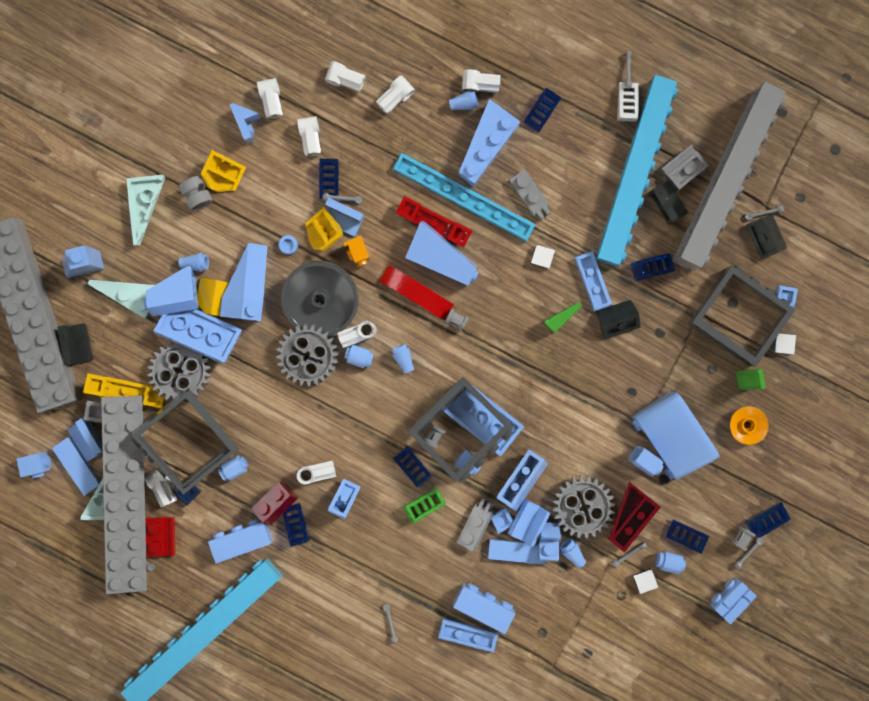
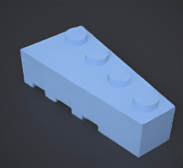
M490 99L458 177L473 188L520 124L518 119Z

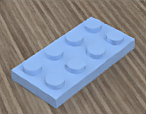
M197 309L164 314L153 330L155 334L224 365L242 333L241 329Z
M468 389L444 411L485 445L504 427ZM476 389L514 427L510 438L506 441L503 439L498 444L499 448L495 453L501 457L524 426Z

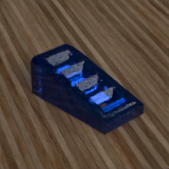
M545 88L524 120V123L540 132L559 104L561 97L550 89ZM545 96L552 100L554 103L552 104L551 102L546 100ZM543 103L544 105H546L547 107H549L550 110L548 111L547 109H545L544 107H542L540 104ZM538 110V111L542 112L543 114H545L546 116H545V117H542L541 115H539V114L536 113L535 111ZM533 116L540 120L541 124L532 120L531 117Z
M319 159V199H323L324 189H334V193L328 194L339 196V159ZM325 165L334 166V169H325ZM324 173L334 174V177H324ZM324 181L334 182V185H324Z
M670 253L631 263L636 282L675 271ZM662 259H664L666 270L663 268ZM654 261H656V263H657V267H658V270H659L658 272H657V270H656V266H655ZM647 263L649 264V267H650V271H651L650 274H649V270H648V267H647Z
M408 446L393 457L394 461L417 488L423 486L433 477L429 469ZM409 454L410 457L402 463L400 460ZM412 460H414L415 463H413L409 468H407L406 466ZM417 466H419L420 469L417 470L414 474H412L411 472H412ZM424 472L425 475L417 480L416 478Z
M780 502L750 517L745 522L749 530L756 534L755 537L761 538L788 522L791 518L783 503ZM776 510L778 511V513H779V515H780V517H781L780 520H779L777 514L775 513ZM769 514L771 515L772 519L774 520V523L771 521V519H770V517H769Z
M301 503L293 504L283 513L290 547L310 541ZM298 510V514L288 516V512ZM296 518L300 519V521L290 524V520ZM301 525L302 529L292 531L293 527ZM303 533V537L294 538V535Z
M673 519L665 537L702 554L709 535ZM676 526H679L680 529L675 537L673 536ZM686 529L687 533L684 539L682 540L680 539V536L683 530ZM692 532L694 536L691 543H689L687 540ZM698 535H699V536H701L702 538H701V540H700L698 546H696V545H694V544H695L696 539H697V537H698Z

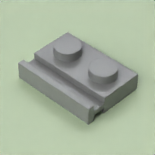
M691 144L665 165L661 171L664 172L667 179L679 191L709 165L695 151Z

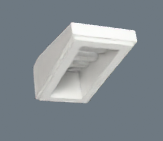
M619 82L617 121L636 122L639 113V83H632L631 88H634L633 92L623 91V88H626L625 82ZM623 95L633 96V99H625ZM623 103H633V106H624ZM623 110H632V113H623Z

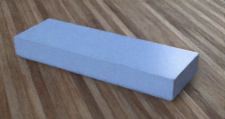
M593 251L575 257L574 259L593 312L612 305Z
M70 437L52 448L84 496L99 486V479Z
M489 540L488 559L546 564V561H539L538 543L531 547L525 542Z
M442 618L438 638L494 653L498 632Z

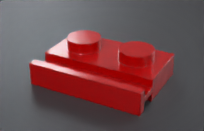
M175 516L145 518L146 557L176 555Z

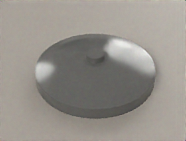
M311 261L300 265L288 276L282 288L281 303L287 319L295 328L299 325L303 329L304 324H307L308 329H310L315 324V330L322 327L321 333L324 334L328 331V337L343 331L352 322L358 309L359 295L354 280L343 268L327 261Z

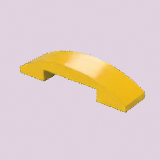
M89 373L87 374L83 393L98 396L142 395L143 405L162 408L165 395L163 397L158 396L160 390L157 392L153 391L154 386Z

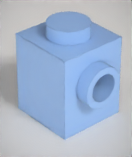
M464 449L454 462V466L460 470L474 455L467 449ZM481 466L478 469L475 467L470 472L471 475L473 474L475 476L477 472L480 470Z
M46 452L16 458L20 477L32 475L33 479L44 476V472L50 471L51 460Z

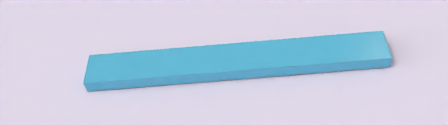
M403 153L400 154L393 167V171L525 242H527L535 227L534 223Z

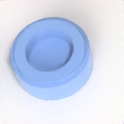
M286 235L279 240L278 246L282 253L292 255L298 249V242L293 236Z

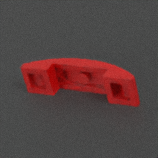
M406 196L403 197L396 211L397 215L419 226L421 221L426 222L447 241L463 248L473 231L421 206L420 203Z
M390 265L379 281L443 321L454 306V304Z

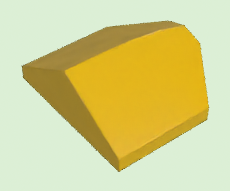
M211 150L200 174L206 186L216 192L235 191L246 167Z
M325 207L305 223L308 241L314 250L324 252L343 236L341 225Z
M200 278L197 299L198 306L205 314L220 315L222 297L229 285L228 282Z

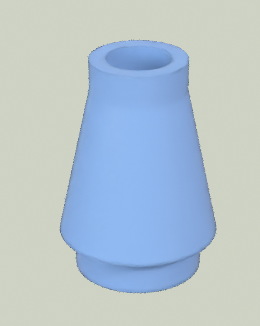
M469 90L453 99H449L452 111L474 110V107H478L475 91L470 92Z
M203 253L179 258V267L183 269L191 266L192 270L203 272L209 268V258L207 255H203Z
M402 344L393 348L392 356L403 370V373L414 370L409 347L406 344Z
M568 539L561 544L562 555L577 568L585 565L586 560L576 541Z

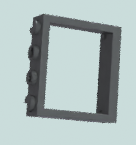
M729 266L724 270L688 324L748 366L756 367L795 309L789 306L791 304L789 301L776 297V293L773 290L759 285L760 282L757 279L743 274L744 271L740 267ZM732 276L783 311V314L754 355L702 320Z
M462 377L408 430V433L455 482L460 483L471 476L470 472L475 467L478 469L485 462L484 458L489 453L492 455L498 450V444L503 439L506 441L510 438L514 427ZM468 389L504 427L456 473L420 435Z
M188 388L131 433L134 437L131 440L138 449L142 447L146 451L144 456L151 464L155 462L159 466L157 471L162 477L165 478L167 476L172 481L170 483L171 487L176 492L180 490L183 495L239 450ZM187 399L227 447L182 483L141 434Z

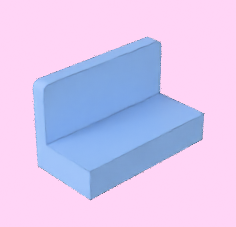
M328 198L325 204L327 210L341 225L343 232L355 237L364 219V214Z
M81 418L75 422L74 426L68 429L70 436L85 461L88 462L103 453L102 440L90 421Z
M525 499L508 534L534 547L550 512Z

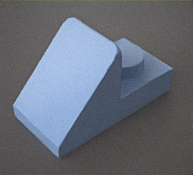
M230 104L247 144L254 142L253 135H255L252 125L248 123L260 119V115L237 104Z
M343 479L327 511L345 519L360 490V486Z
M546 522L539 535V561H559V540L561 539L559 525L556 522Z

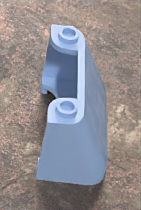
M667 392L631 416L634 420L632 422L633 426L638 432L641 430L646 434L666 464L664 472L670 480L677 481L720 457L689 407L677 392Z

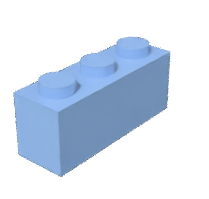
M528 450L496 498L517 511L549 463L531 450Z
M258 518L250 521L249 526L242 528V525L231 528L229 533L224 534V531L212 535L213 538L208 543L217 564L267 546L274 540L268 524L262 523Z
M463 583L453 602V608L506 634L516 614L513 605L504 600L503 602L496 600V596L489 592L484 594L478 591L479 588L471 583H468V585Z

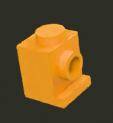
M361 236L343 243L346 249H350L347 251L348 257L351 262H355L357 268L368 264L367 261L370 260Z

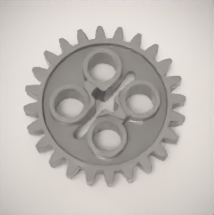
M304 324L303 329H301L297 325L296 332L292 328L289 329L290 335L285 333L283 335L285 340L279 341L282 347H277L276 350L281 352V354H278L276 358L281 359V361L277 365L284 366L281 373L287 371V379L291 376L294 377L293 383L300 380V386H302L307 381V385L310 386L312 381H314L318 385L319 378L324 382L326 380L325 375L330 377L332 375L330 370L336 369L332 363H338V359L334 358V356H337L339 352L333 349L338 345L331 344L334 337L328 339V331L324 334L321 333L322 327L315 330V324H313L308 329V325ZM299 338H305L308 345L306 347L301 346L298 341ZM292 347H296L299 351L293 350ZM316 347H323L325 354L318 355ZM307 351L310 352L311 356L308 359L305 358V353ZM290 356H298L299 363H293L290 360ZM309 363L316 366L317 370L315 372L308 370L307 365Z
M175 342L174 346L167 343V349L160 347V354L154 352L157 358L150 359L153 366H148L147 368L152 373L147 374V376L153 378L149 384L156 385L153 391L157 392L160 390L158 396L163 397L166 394L165 400L169 401L171 397L173 399L176 398L187 388L197 397H199L198 390L205 391L202 386L203 384L209 385V382L205 379L211 377V374L206 371L212 369L210 366H206L210 362L208 358L203 359L204 355L182 345L179 346ZM178 355L179 361L175 364H171L170 359L173 356ZM190 363H197V368L194 371L188 370ZM182 369L184 371L183 374L176 373V370ZM165 373H171L170 380L166 382L162 380ZM175 380H176V385H175V387H172V384H173V383L175 382ZM183 380H189L187 388H180V383Z
M579 475V481L572 477V483L565 480L566 487L559 486L562 492H555V495L559 498L552 500L553 503L557 504L552 510L558 512L554 515V518H560L557 524L559 526L565 524L562 530L565 532L570 529V536L576 532L577 538H580L582 533L586 539H588L589 533L596 537V530L602 534L601 527L608 528L605 522L613 521L609 514H615L610 509V507L615 506V503L610 502L614 497L607 495L610 489H603L605 484L603 482L598 484L597 478L591 482L590 476H587L586 480H584ZM587 490H593L594 492L591 499L585 498ZM577 491H580L582 501L588 505L585 509L590 518V523H587L584 511L579 509L582 507V504L578 498ZM570 496L576 498V502L572 506L567 505L566 502ZM594 508L600 509V514L597 517H592L591 515ZM582 515L580 523L576 524L573 522L574 516Z

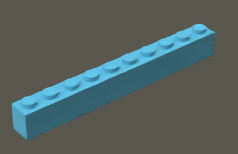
M655 75L650 82L598 248L597 261L616 267L625 261L627 252H624L626 244L629 245L633 234H630L632 226L635 227L638 220L636 212L638 208H641L644 198L641 196L643 190L646 191L649 185L648 174L653 171L655 161H653L654 154L659 152L661 146L659 138L664 135L667 127L664 122L666 118H669L672 111L670 103L671 100L675 99L678 89L675 88L677 81Z
M268 558L264 562L260 559L252 567L254 571L249 575L245 573L238 579L240 584L235 588L231 586L223 593L225 597L221 601L219 599L215 600L209 606L211 610L207 614L203 611L195 619L197 623L193 627L189 624L181 632L183 635L178 640L174 638L166 645L168 649L164 653L162 651L157 653L152 658L154 662L150 666L145 664L138 671L140 675L136 679L131 677L124 684L125 689L121 692L122 696L127 701H147L282 577V573Z

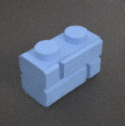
M736 577L726 582L724 585L725 589L721 593L715 594L710 604L730 625L757 597Z

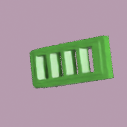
M575 303L545 320L543 324L552 333H555L582 306L580 303Z
M747 369L736 372L738 388L740 390L765 389L762 369Z
M435 488L402 508L410 523L414 524L443 507L446 503L438 488ZM431 495H434L435 499L438 502V505L434 504L432 498L430 497ZM424 499L428 500L431 509H428ZM419 502L425 511L423 513L420 511L417 505ZM412 506L418 515L416 517L410 509Z

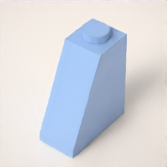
M84 245L65 250L62 263L66 278L104 269L99 250Z
M191 266L183 268L146 290V298L143 300L146 310H149L152 317L198 309L196 279Z

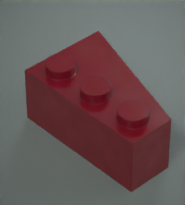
M628 482L608 539L625 552L661 506L631 482Z

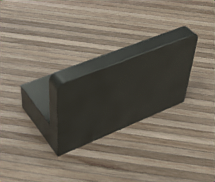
M670 181L657 186L649 192L668 225L688 213Z
M773 214L746 225L761 260L787 249Z
M632 300L595 311L601 324L604 339L641 328L640 316Z
M85 323L57 327L64 365L93 360L87 325Z

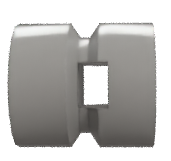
M201 176L191 177L178 186L183 197H187L186 203L190 211L203 209L213 202L209 191L205 190L206 185Z

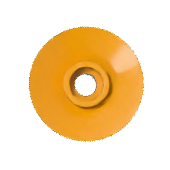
M746 406L734 412L729 426L732 436L738 442L753 445L764 439L768 432L769 424L766 415L760 409ZM745 422H749L750 424L749 428L747 429L744 427Z

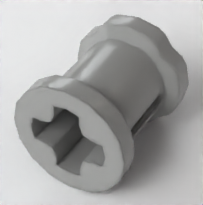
M451 309L444 324H450L462 332L469 317H464L456 313L454 309Z
M431 424L426 438L423 439L430 446L437 448L439 439L446 431Z
M740 526L739 533L731 543L747 551L748 543L756 534Z

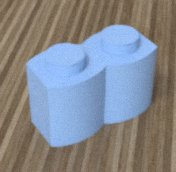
M637 446L628 457L630 463L651 477L659 475L664 467L661 459L641 446Z

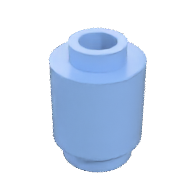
M352 345L351 348H347L344 358L347 359L349 364L361 368H369L374 353H371L368 349Z
M236 455L221 464L218 471L224 481H232L247 472L248 463L243 456Z
M664 551L663 553H658L655 565L662 571L679 575L681 572H684L686 561L681 555Z

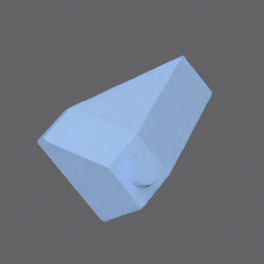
M247 244L229 285L223 294L220 317L261 321L267 258L266 245Z

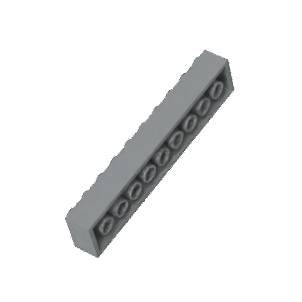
M764 81L752 92L672 260L673 263L690 271L698 270L708 264L710 259L708 254L711 249L716 247L719 240L717 235L719 231L722 232L727 224V221H725L727 214H731L735 207L733 202L736 196L739 197L744 188L742 183L751 174L752 169L750 166L760 155L758 149L768 138L767 130L769 126H773L777 119V116H775L777 109L780 110L785 102V98H783L786 93L785 90Z
M15 217L0 221V301L37 413L48 412L81 401L82 398L71 365H64L57 330L58 325L24 222Z
M142 395L102 396L106 594L147 591L144 449L142 447L138 449L131 440L134 438L131 433L143 424Z

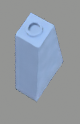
M420 222L405 258L468 286L471 281L475 282L479 273L476 271L477 265L426 222Z

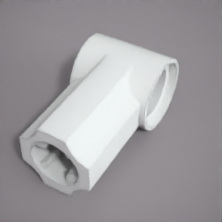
M331 61L325 81L334 86L340 87L342 85L360 92L364 85L365 75L349 70L341 63Z
M477 70L463 71V92L470 90V92L475 91V93L479 91L499 93L500 75L483 74Z
M401 75L393 81L390 89L376 103L386 114H389L401 101H406L414 93L415 89Z
M273 78L257 82L266 118L275 119L283 116L277 79Z
M317 116L297 119L299 133L302 136L304 155L311 157L321 154Z
M364 321L337 334L342 347L346 348L373 338L376 335L377 328L372 322ZM365 325H370L372 327V332L370 335L366 336L363 333V327Z
M333 460L304 466L297 473V479L301 484H309L336 477ZM303 470L310 471L311 479L304 480L301 477V472Z
M158 468L145 473L144 478L148 487L153 489L160 507L176 501L177 498L169 483L170 479L167 476L163 478L157 471Z

